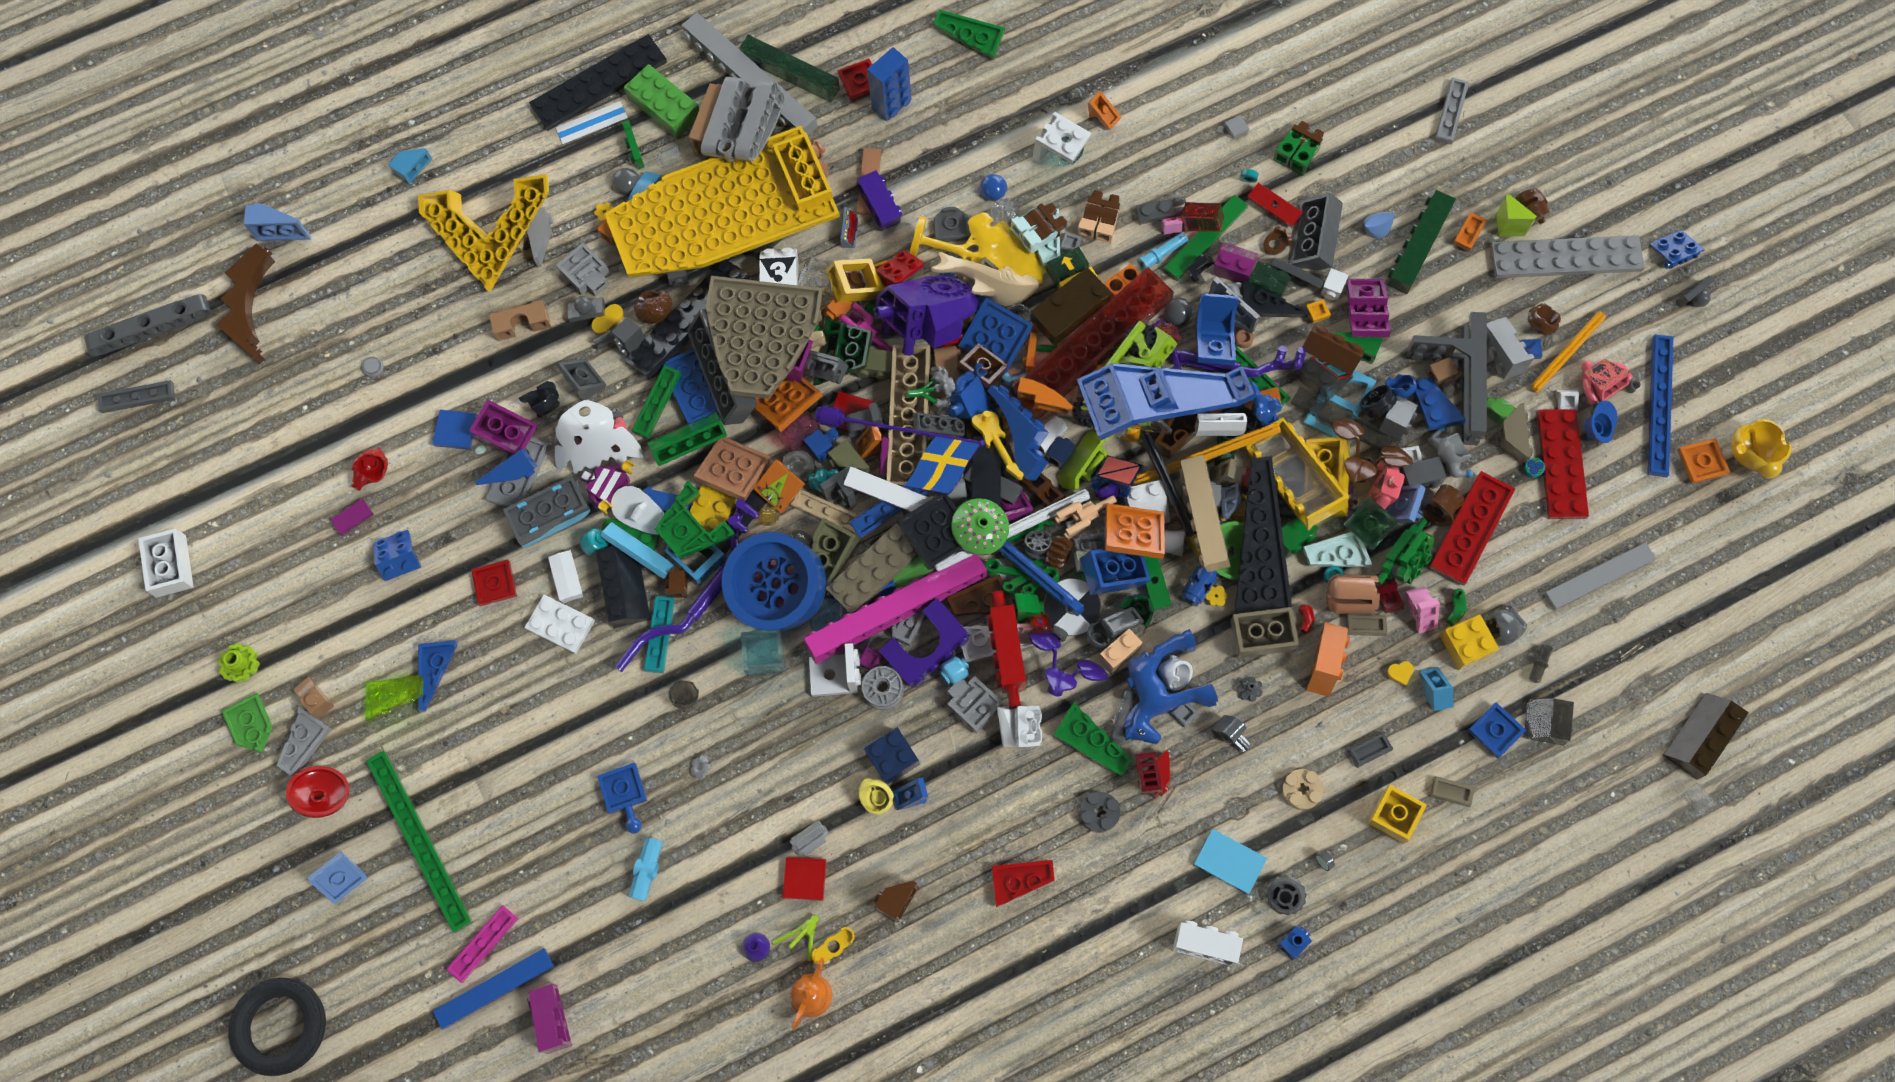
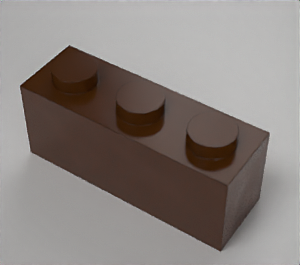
M1315 324L1302 346L1306 349L1307 353L1350 375L1353 374L1365 351L1360 345L1350 343L1341 335H1334L1328 332L1325 327Z

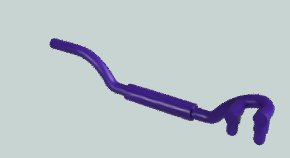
M1106 317L1104 324L1106 327L1127 331L1129 328L1132 330V326L1136 325ZM1279 346L1276 357L1272 362L1257 368L1242 367L1247 377L1256 378L1274 370H1299L1304 363L1306 349L1303 347L1297 348L1294 360L1285 361L1287 348ZM1183 349L1182 351H1177L1181 364L1223 374L1241 367V363L1235 362V366L1198 363L1197 353Z
M743 499L736 501L737 509L734 515L728 519L729 527L736 534L734 538L729 539L732 551L740 544L738 531L743 534L748 531V528L741 524L744 514L754 519H757L760 515L753 507L745 503ZM725 564L721 566L686 611L687 615L680 624L659 626L644 632L631 644L614 667L618 671L623 672L645 643L659 636L684 633L694 621H698L722 590V573Z

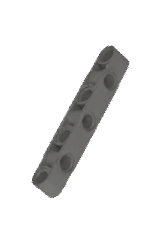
M197 294L88 333L84 336L87 352L90 356H100L206 318L211 314L207 297L203 294Z

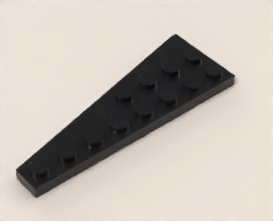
M1272 456L1251 459L1234 614L1292 607Z

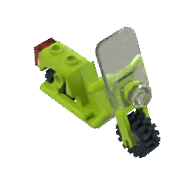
M1138 321L1136 325L1132 326V330L1130 328L1127 330L1129 335L1125 334L1124 337L1126 339L1123 340V343L1105 366L1115 363L1160 368L1182 338L1177 332L1179 329L1171 323L1167 325L1161 321L1154 330L1150 325ZM1081 394L1082 398L1077 397L1078 402L1073 403L1075 406L1072 410L1074 412L1073 416L1083 426L1088 428L1093 426L1095 428L1084 397ZM1163 420L1133 425L1114 435L1119 439L1122 436L1126 438V433L1130 432L1131 428L1162 434H1171L1172 429Z

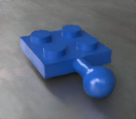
M634 762L597 776L608 813L612 814L625 809L628 819L626 829L632 834L638 833L642 828V823L635 817L632 806L648 801L637 764Z

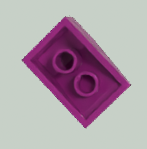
M487 399L469 432L471 437L484 444L514 455L521 449L526 448L538 425Z

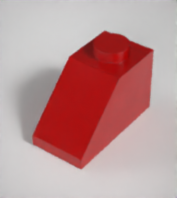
M1167 750L1157 759L1162 792L1151 793L1150 795L1154 798L1158 795L1162 797L1170 789L1168 787L1170 783V757ZM1150 766L1147 770H1153V766ZM1154 774L1144 775V778L1155 777ZM1145 782V786L1156 785V782Z

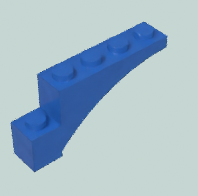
M991 385L988 392L1002 409L1012 433L1015 463L1019 470L1023 472L1025 479L1036 481L1049 463L1043 458L1044 454L1038 450L1049 432L1044 428L1045 425L1041 421L1035 420L1032 417L1033 413L1030 410L1023 408L1017 398L1011 397L1008 394L1009 390L1002 385L999 387Z

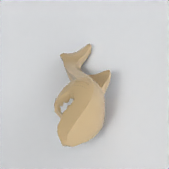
M942 252L938 253L940 263L931 268V271L937 273L955 272L962 274L974 284L971 293L984 295L993 302L1003 306L1018 305L1039 289L1038 281L1033 276L1018 275L1014 273L1011 267L1004 266L1000 271L979 263L955 258Z

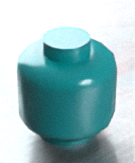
M594 528L582 535L580 546L587 555L594 556L596 555L595 550L608 547L609 542L600 536L603 530Z

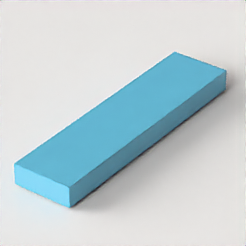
M612 522L600 535L663 579L675 566Z

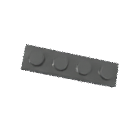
M169 380L98 394V411L107 413L175 400L174 383Z

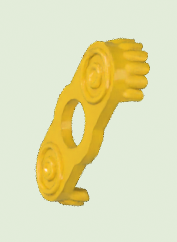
M849 927L841 928L840 932L827 938L823 945L814 949L811 955L814 963L818 965L820 959L824 958V964H826L833 957L839 956L854 941L855 935L852 929ZM831 941H837L840 945L839 950L835 953L828 950V944Z

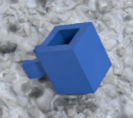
M833 427L823 435L817 429L804 439L805 447L819 463L822 460L829 459L828 452L833 449L831 443L839 438L838 432Z

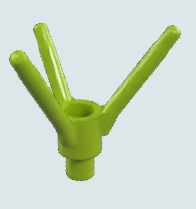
M813 914L804 924L772 942L773 945L799 933L788 946L789 949H792L805 935L809 938L807 960L811 961L814 930L820 918Z

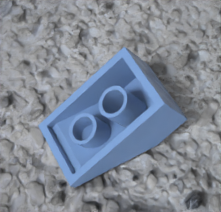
M264 204L246 205L244 225L258 242L311 240V235L298 219Z

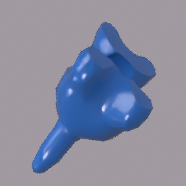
M1250 382L1257 397L1252 404V411L1257 417L1259 427L1268 426L1279 420L1276 415L1282 409L1279 400L1270 395H1262L1254 382Z

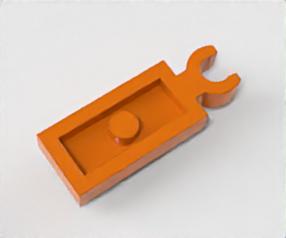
M1035 325L1030 332V338H1027L1025 341V349L1028 350V353L1023 356L1022 366L1026 367L1027 374H1033L1039 331Z

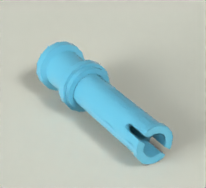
M1180 232V234L1159 248L1149 250L1148 254L1137 258L1139 267L1144 272L1149 271L1151 266L1161 263L1163 257L1184 243H1187V235L1183 236L1185 233Z

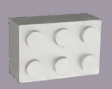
M172 529L138 538L146 592L157 598L194 588L185 534L178 529Z
M1185 920V923L1181 922L1177 927L1172 951L1231 967L1238 964L1243 938L1238 937V933L1232 931L1221 933L1218 932V928L1206 926V928L1198 927V923Z

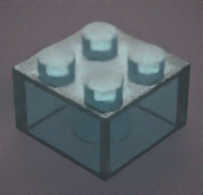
M760 630L741 633L743 669L746 676L786 672L783 634L780 630Z

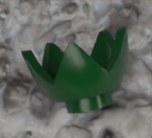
M1141 594L1129 596L1119 605V608L1127 609L1133 606L1144 620L1143 625L1147 628L1154 613L1151 600Z

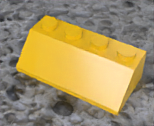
M1340 437L1306 440V446L1315 452L1318 461L1325 464L1327 472L1337 479L1340 488L1345 489L1348 493L1349 476L1345 468V461L1350 456V444L1347 440ZM1306 465L1304 495L1321 486L1320 482ZM1325 491L1304 503L1303 506L1307 513L1312 514L1334 502V500ZM1344 508L1330 517L1347 516L1348 508Z

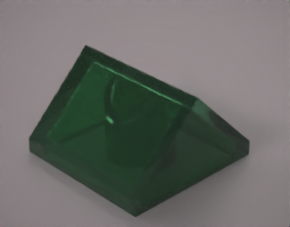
M1369 496L1343 525L1373 551L1399 522Z

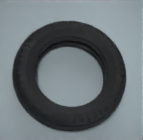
M273 978L253 986L237 1002L230 1017L228 1037L234 1056L245 1068L259 1075L280 1076L299 1069L314 1056L322 1043L326 1029L324 1006L319 996L311 987L296 979ZM282 996L294 1000L303 1012L304 1030L302 1036L289 1052L276 1057L266 1056L253 1044L251 1038L252 1019L257 1010L268 1000Z

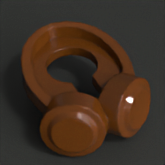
M1276 226L1273 232L1264 240V251L1269 255L1282 253L1287 246L1292 244V236L1290 233H1286L1285 228ZM1282 238L1278 248L1273 249L1269 246L1271 240Z

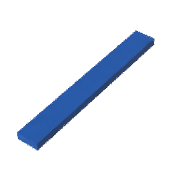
M1654 334L1652 337L1647 475L1668 477L1670 466L1674 336Z

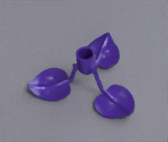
M1031 631L1028 633L1029 639L1035 647L1043 651L1052 650L1053 652L1052 668H1048L1045 672L1049 684L1047 690L1051 695L1060 697L1064 691L1074 689L1077 686V681L1074 677L1079 673L1085 679L1091 681L1109 679L1108 673L1100 665L1090 660L1079 661L1077 664L1079 669H1076L1072 675L1060 671L1056 668L1057 648L1061 647L1060 640L1053 634L1045 631Z

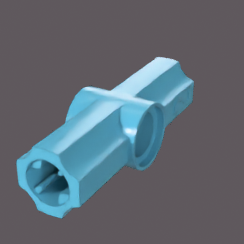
M645 838L640 858L636 860L634 865V878L628 895L629 898L646 902L651 882L654 881L659 866L657 862L663 845L662 841Z

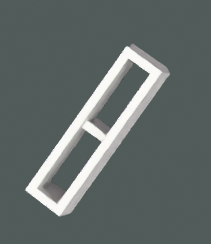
M1197 414L1195 435H1244L1247 424L1246 414Z
M571 550L549 556L548 559L559 601L566 603L583 598Z

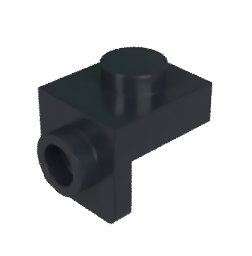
M1206 254L1198 256L1194 260L1195 262L1188 266L1191 272L1189 276L1195 283L1204 284L1205 280L1201 273L1215 264L1213 258Z

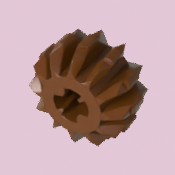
M1058 535L1055 537L1048 548L1045 558L1046 564L1055 569L1061 570L1064 568L1070 558L1073 542L1064 536Z

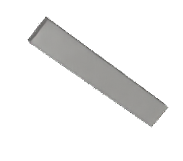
M1644 543L1546 591L1544 595L1552 608L1556 610L1655 561L1657 558L1647 543Z

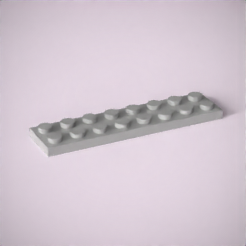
M1639 235L1492 242L1490 245L1495 278L1642 272L1645 269Z

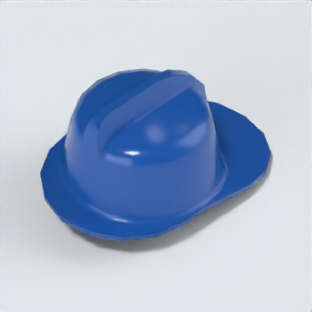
M1599 402L1593 415L1585 421L1586 440L1600 441L1602 443L1611 441L1618 419L1615 406L1611 402Z

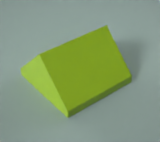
M1510 194L1505 196L1496 213L1498 237L1525 236L1537 217Z

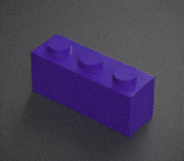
M877 170L857 178L856 187L880 231H883L900 223L902 211L893 201L892 192L887 190L883 176L879 175Z

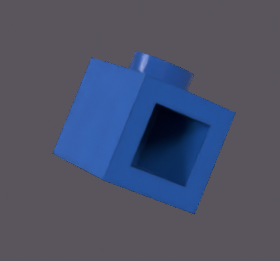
M1296 926L1277 946L1291 960H1294L1312 942L1309 938L1311 935L1303 927L1299 928Z

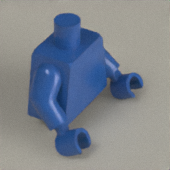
M976 364L973 371L970 370L956 379L955 390L951 392V397H949L952 406L948 408V412L952 417L958 416L960 419L967 418V420L971 421L973 416L984 411H992L1000 417L1004 416L1003 412L998 413L1000 408L998 404L993 410L990 409L993 406L979 377L976 376L983 377L987 374L986 369L979 372V369L984 366L983 364Z

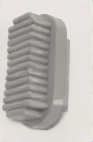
M815 821L804 831L791 838L790 843L792 844L793 851L797 855L803 853L805 856L826 842L825 838L828 835V830L819 821Z

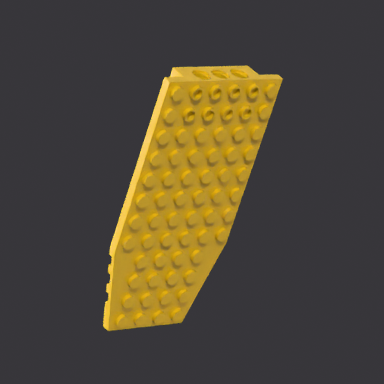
M802 126L769 137L766 145L753 162L743 160L728 162L725 158H710L666 174L661 178V181L656 184L652 183L642 193L633 195L631 200L622 202L604 214L629 278L703 268L840 217L833 200L831 188L806 132L804 133Z

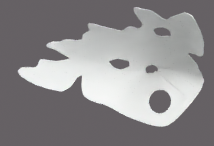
M589 400L581 401L563 413L558 421L556 437L563 446H555V462L559 471L562 467L566 469L569 460H571L574 474H577L585 466L596 471L601 465V461H608L609 457L614 458L617 464H623L627 460V456L643 458L644 453L634 436L624 427L613 429L612 411L599 403ZM582 407H589L591 412L588 416L583 417L579 415V410ZM589 425V428L583 429L582 426ZM574 436L582 438L580 445H576ZM616 444L619 446L620 451L613 452L611 447Z

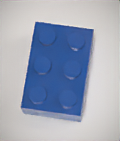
M1099 549L1089 551L1080 558L1090 595L1140 588L1151 580L1144 556Z

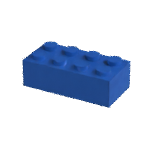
M892 47L867 69L872 109L885 121L895 117L898 111L909 105L912 100L908 59Z

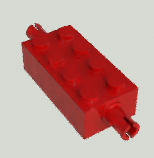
M996 591L991 593L993 608H990L991 614L987 615L989 631H993L990 634L991 648L996 650L993 653L994 667L999 669V672H996L997 686L1002 688V694L1007 693L1009 709H1016L1018 706H1021L1019 691L1026 690V677L1014 605L1005 606L1003 591Z

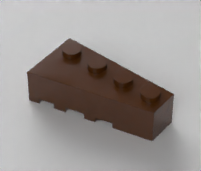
M1225 408L1170 418L1155 440L1159 453L1170 459L1196 436L1195 423L1197 414H1221Z

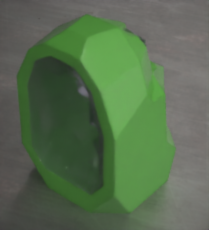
M1487 398V417L1495 423L1502 424L1516 409L1502 398Z

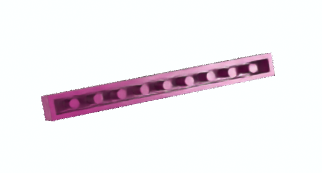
M972 555L941 571L933 570L926 577L915 579L904 588H897L887 597L882 596L875 603L864 605L853 614L848 613L841 620L835 623L830 622L819 631L810 632L804 638L805 647L814 663L818 664L844 651L845 644L853 643L854 646L919 613L936 598L942 601L948 596L978 583L986 578L987 569L978 555Z

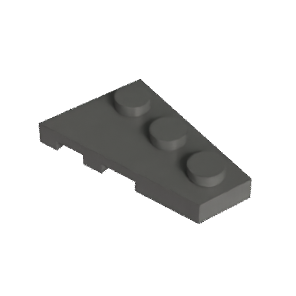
M1218 277L1213 279L1208 294L1237 296ZM1237 296L1239 302L1234 325L1252 334L1255 331L1260 315Z

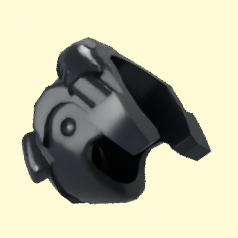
M551 381L540 384L536 387L537 390L530 391L518 398L522 403L528 402L531 410L539 418L550 414L560 405L558 401L559 393L556 390V385Z

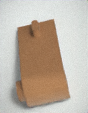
M956 346L934 348L936 367L945 368L949 378H952L955 383L956 379L960 376V372L957 370L958 360H961L960 349H956ZM940 391V398H945L947 396L946 393Z

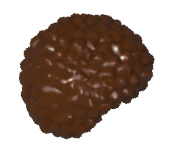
M646 290L639 296L634 306V312L641 321L656 324L666 319L670 313L673 301L668 292Z

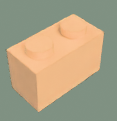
M1128 629L1100 653L1099 660L1111 673H1114L1141 649L1143 642Z

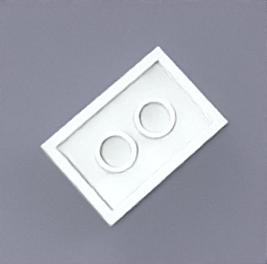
M543 595L527 622L525 629L577 654L595 620Z

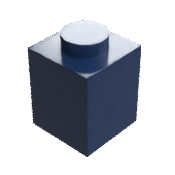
M1059 436L1046 453V460L1057 468L1062 469L1075 451L1073 442L1068 438L1063 439Z

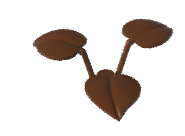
M1349 419L1332 421V429L1338 437L1345 440H1356V456L1349 457L1345 461L1347 474L1353 484L1357 482L1364 483L1367 479L1373 478L1377 473L1375 466L1381 460H1384V463L1391 467H1405L1413 464V459L1404 450L1395 446L1382 448V456H1379L1373 464L1367 460H1361L1359 458V437L1364 435V428L1359 423Z

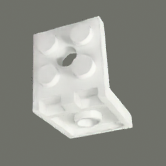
M1054 112L1050 122L1046 123L1040 136L1035 138L1032 160L1039 163L1047 150L1072 164L1090 139L1091 133ZM1067 136L1071 141L1066 143L1061 138Z
M853 643L845 644V654L834 655L818 664H815L812 657H809L812 697L859 693L858 685H861V674L857 666H860V656L858 649H854ZM827 671H834V679H825V673Z

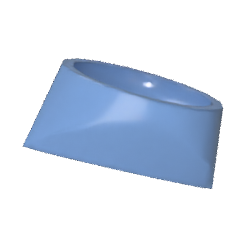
M1378 212L1369 215L1363 222L1364 232L1376 239L1385 237L1393 224L1394 213Z

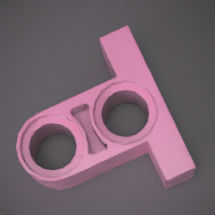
M1424 586L1404 592L1405 602L1416 620L1418 633L1437 629L1440 607L1437 598L1432 599Z

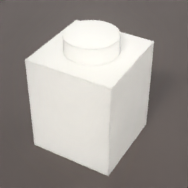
M1331 268L1320 295L1328 300L1338 302L1349 275Z

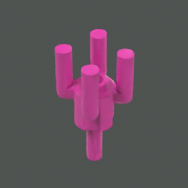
M856 302L851 307L854 310L849 315L851 319L845 314L839 319L847 325H854L872 331L871 344L874 342L882 350L893 351L892 347L878 337L881 331L872 325L874 317Z

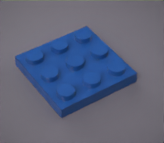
M986 297L958 346L970 352L978 343L1008 364L1004 373H1007L1034 325Z

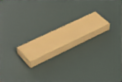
M802 489L790 504L793 508L820 520L825 518L857 535L849 521L858 516L853 512Z

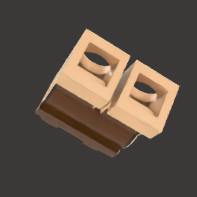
M1094 190L1092 195L1088 196L1084 213L1078 226V235L1093 239L1096 231L1095 240L1111 243L1120 210L1119 196L1112 194L1107 201L1102 199L1103 193L1101 191Z

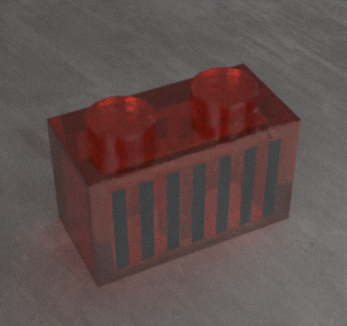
M1185 202L1181 215L1185 231L1221 232L1224 221L1221 203Z

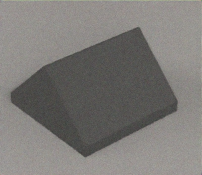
M586 358L557 364L563 377L582 401L588 400L606 386V383Z

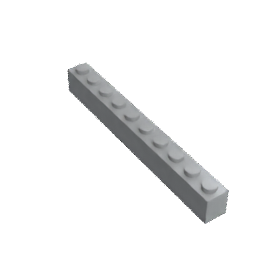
M696 12L682 24L685 39L689 42L692 41L695 47L700 52L703 51L711 62L718 64L719 69L723 73H728L730 77L742 78L751 87L757 85L759 81L775 82L699 13ZM778 84L784 94V105L778 121L781 125H786L789 130L802 126L804 133L806 132L807 135L811 134L818 127L816 117Z

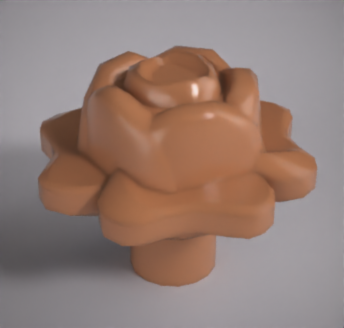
M812 140L811 145L817 158L820 160L826 149L820 145L819 141Z

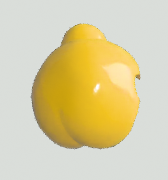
M1759 419L1752 424L1740 426L1735 431L1731 442L1735 459L1747 469L1758 472L1767 479H1773L1781 473L1782 465L1787 461L1792 450L1791 443L1787 444L1785 441L1783 430L1775 422L1768 419Z

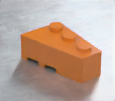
M1325 622L1320 633L1314 667L1312 666L1311 669L1312 676L1306 691L1329 697L1336 681L1341 680L1344 671L1341 668V664L1345 663L1347 656L1344 648L1347 649L1350 637H1347L1348 628Z

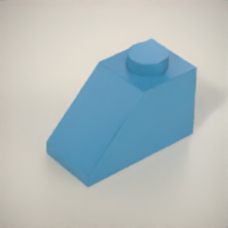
M425 148L402 151L391 159L388 166L396 176L410 184L432 160V157Z
M1439 667L1420 670L1419 675L1426 699L1433 710L1441 711L1454 707L1453 686Z

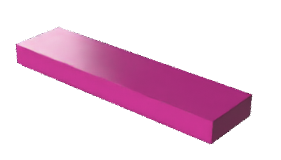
M502 905L446 970L459 982L463 983L519 918Z

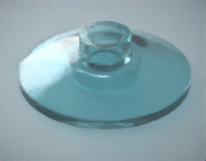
M834 598L823 599L819 610L810 620L811 629L819 631L826 624L839 621L842 616L841 604Z

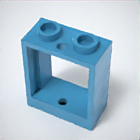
M668 545L667 549H665L668 557L681 569L685 570L687 575L699 586L727 560L725 554L717 546L713 545L708 547V549L714 554L693 572L676 556Z

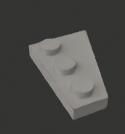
M300 706L297 711L298 716L295 724L293 723L290 729L291 734L288 742L285 743L276 765L292 777L302 769L332 730Z

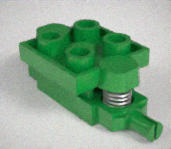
M1420 518L1416 525L1413 524L1409 530L1406 529L1385 557L1386 561L1382 565V570L1378 576L1379 582H1375L1377 585L1382 586L1386 578L1391 580L1394 575L1397 577V580L1411 585L1414 579L1420 576L1422 568L1431 561L1432 554L1430 549L1434 544V537L1422 532V529L1427 524V520Z

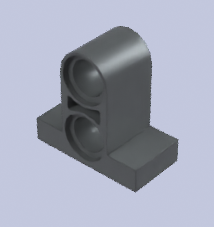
M876 402L869 404V409L846 416V418L885 424L883 414ZM845 421L849 437H859L869 426ZM878 427L881 434L887 433L886 428Z

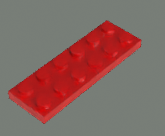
M1577 409L1538 410L1537 421L1541 458L1545 465L1543 477L1548 519H1587L1589 517Z
M1480 471L1429 568L1465 586L1516 488Z

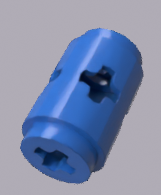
M1201 565L1196 567L1182 590L1181 598L1192 606L1197 607L1199 604H1202L1217 580V572H1207L1205 566L1201 567Z

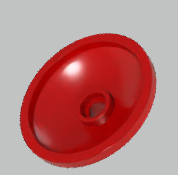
M314 766L299 771L290 779L286 788V799L289 806L296 813L310 818H321L336 813L345 805L349 797V784L345 776L336 769L326 766Z

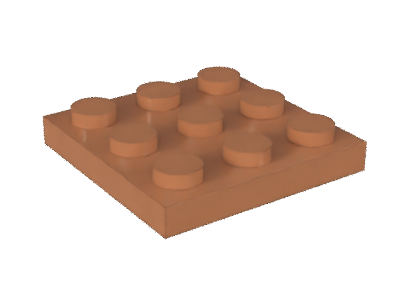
M724 437L717 440L695 473L694 480L736 499L746 501L771 462V456Z

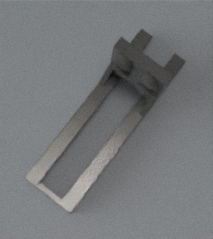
M1485 312L1470 313L1469 326L1464 324L1462 327V338L1414 335L1406 349V357L1413 360L1430 359L1435 361L1439 358L1446 359L1450 357L1457 364L1458 370L1462 371V415L1466 418L1465 424H1462L1463 445L1477 446L1482 436L1487 432V313ZM1457 349L1461 353H1454V351Z

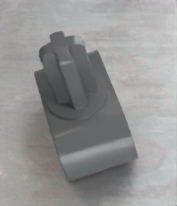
M1223 715L1211 729V732L1218 739L1235 744L1244 753L1251 747V743L1242 735L1247 727L1236 717Z

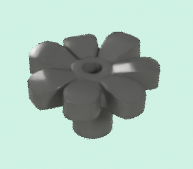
M1249 677L1248 681L1246 678H1243L1240 681L1241 685L1237 687L1238 692H1243L1241 699L1246 700L1249 697L1251 702L1256 701V696L1261 697L1263 693L1260 690L1262 683L1260 681L1255 682V677Z

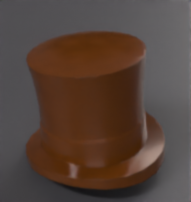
M1443 484L1433 497H1427L1422 501L1421 510L1424 517L1431 523L1439 526H1449L1454 521L1453 514L1464 504V497L1453 486Z

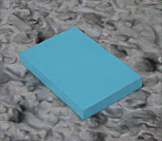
M1212 829L1194 866L1249 895L1267 858Z

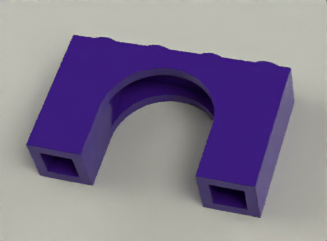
M938 598L923 610L925 615L937 627L940 634L939 645L933 654L925 658L912 657L895 638H892L879 650L912 688L922 684L925 680L924 677L929 672H935L940 667L939 663L944 659L948 660L958 646H964L969 640L970 634Z

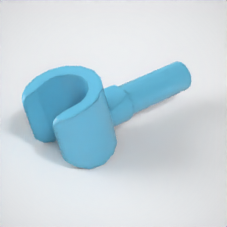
M1026 372L1012 377L1009 373H1006L1002 376L1001 382H1005L1008 387L1021 377H1028V374Z

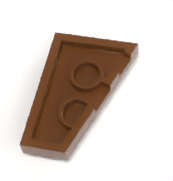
M1000 574L948 596L947 601L954 616L990 613V608H993L991 593L1003 591V580ZM1004 593L1005 606L1014 605L1010 595Z

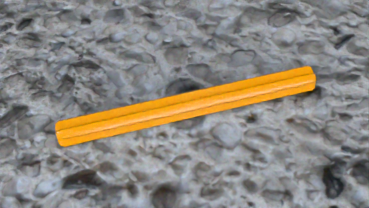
M1598 311L1532 383L1530 388L1534 392H1539L1604 321L1606 315Z

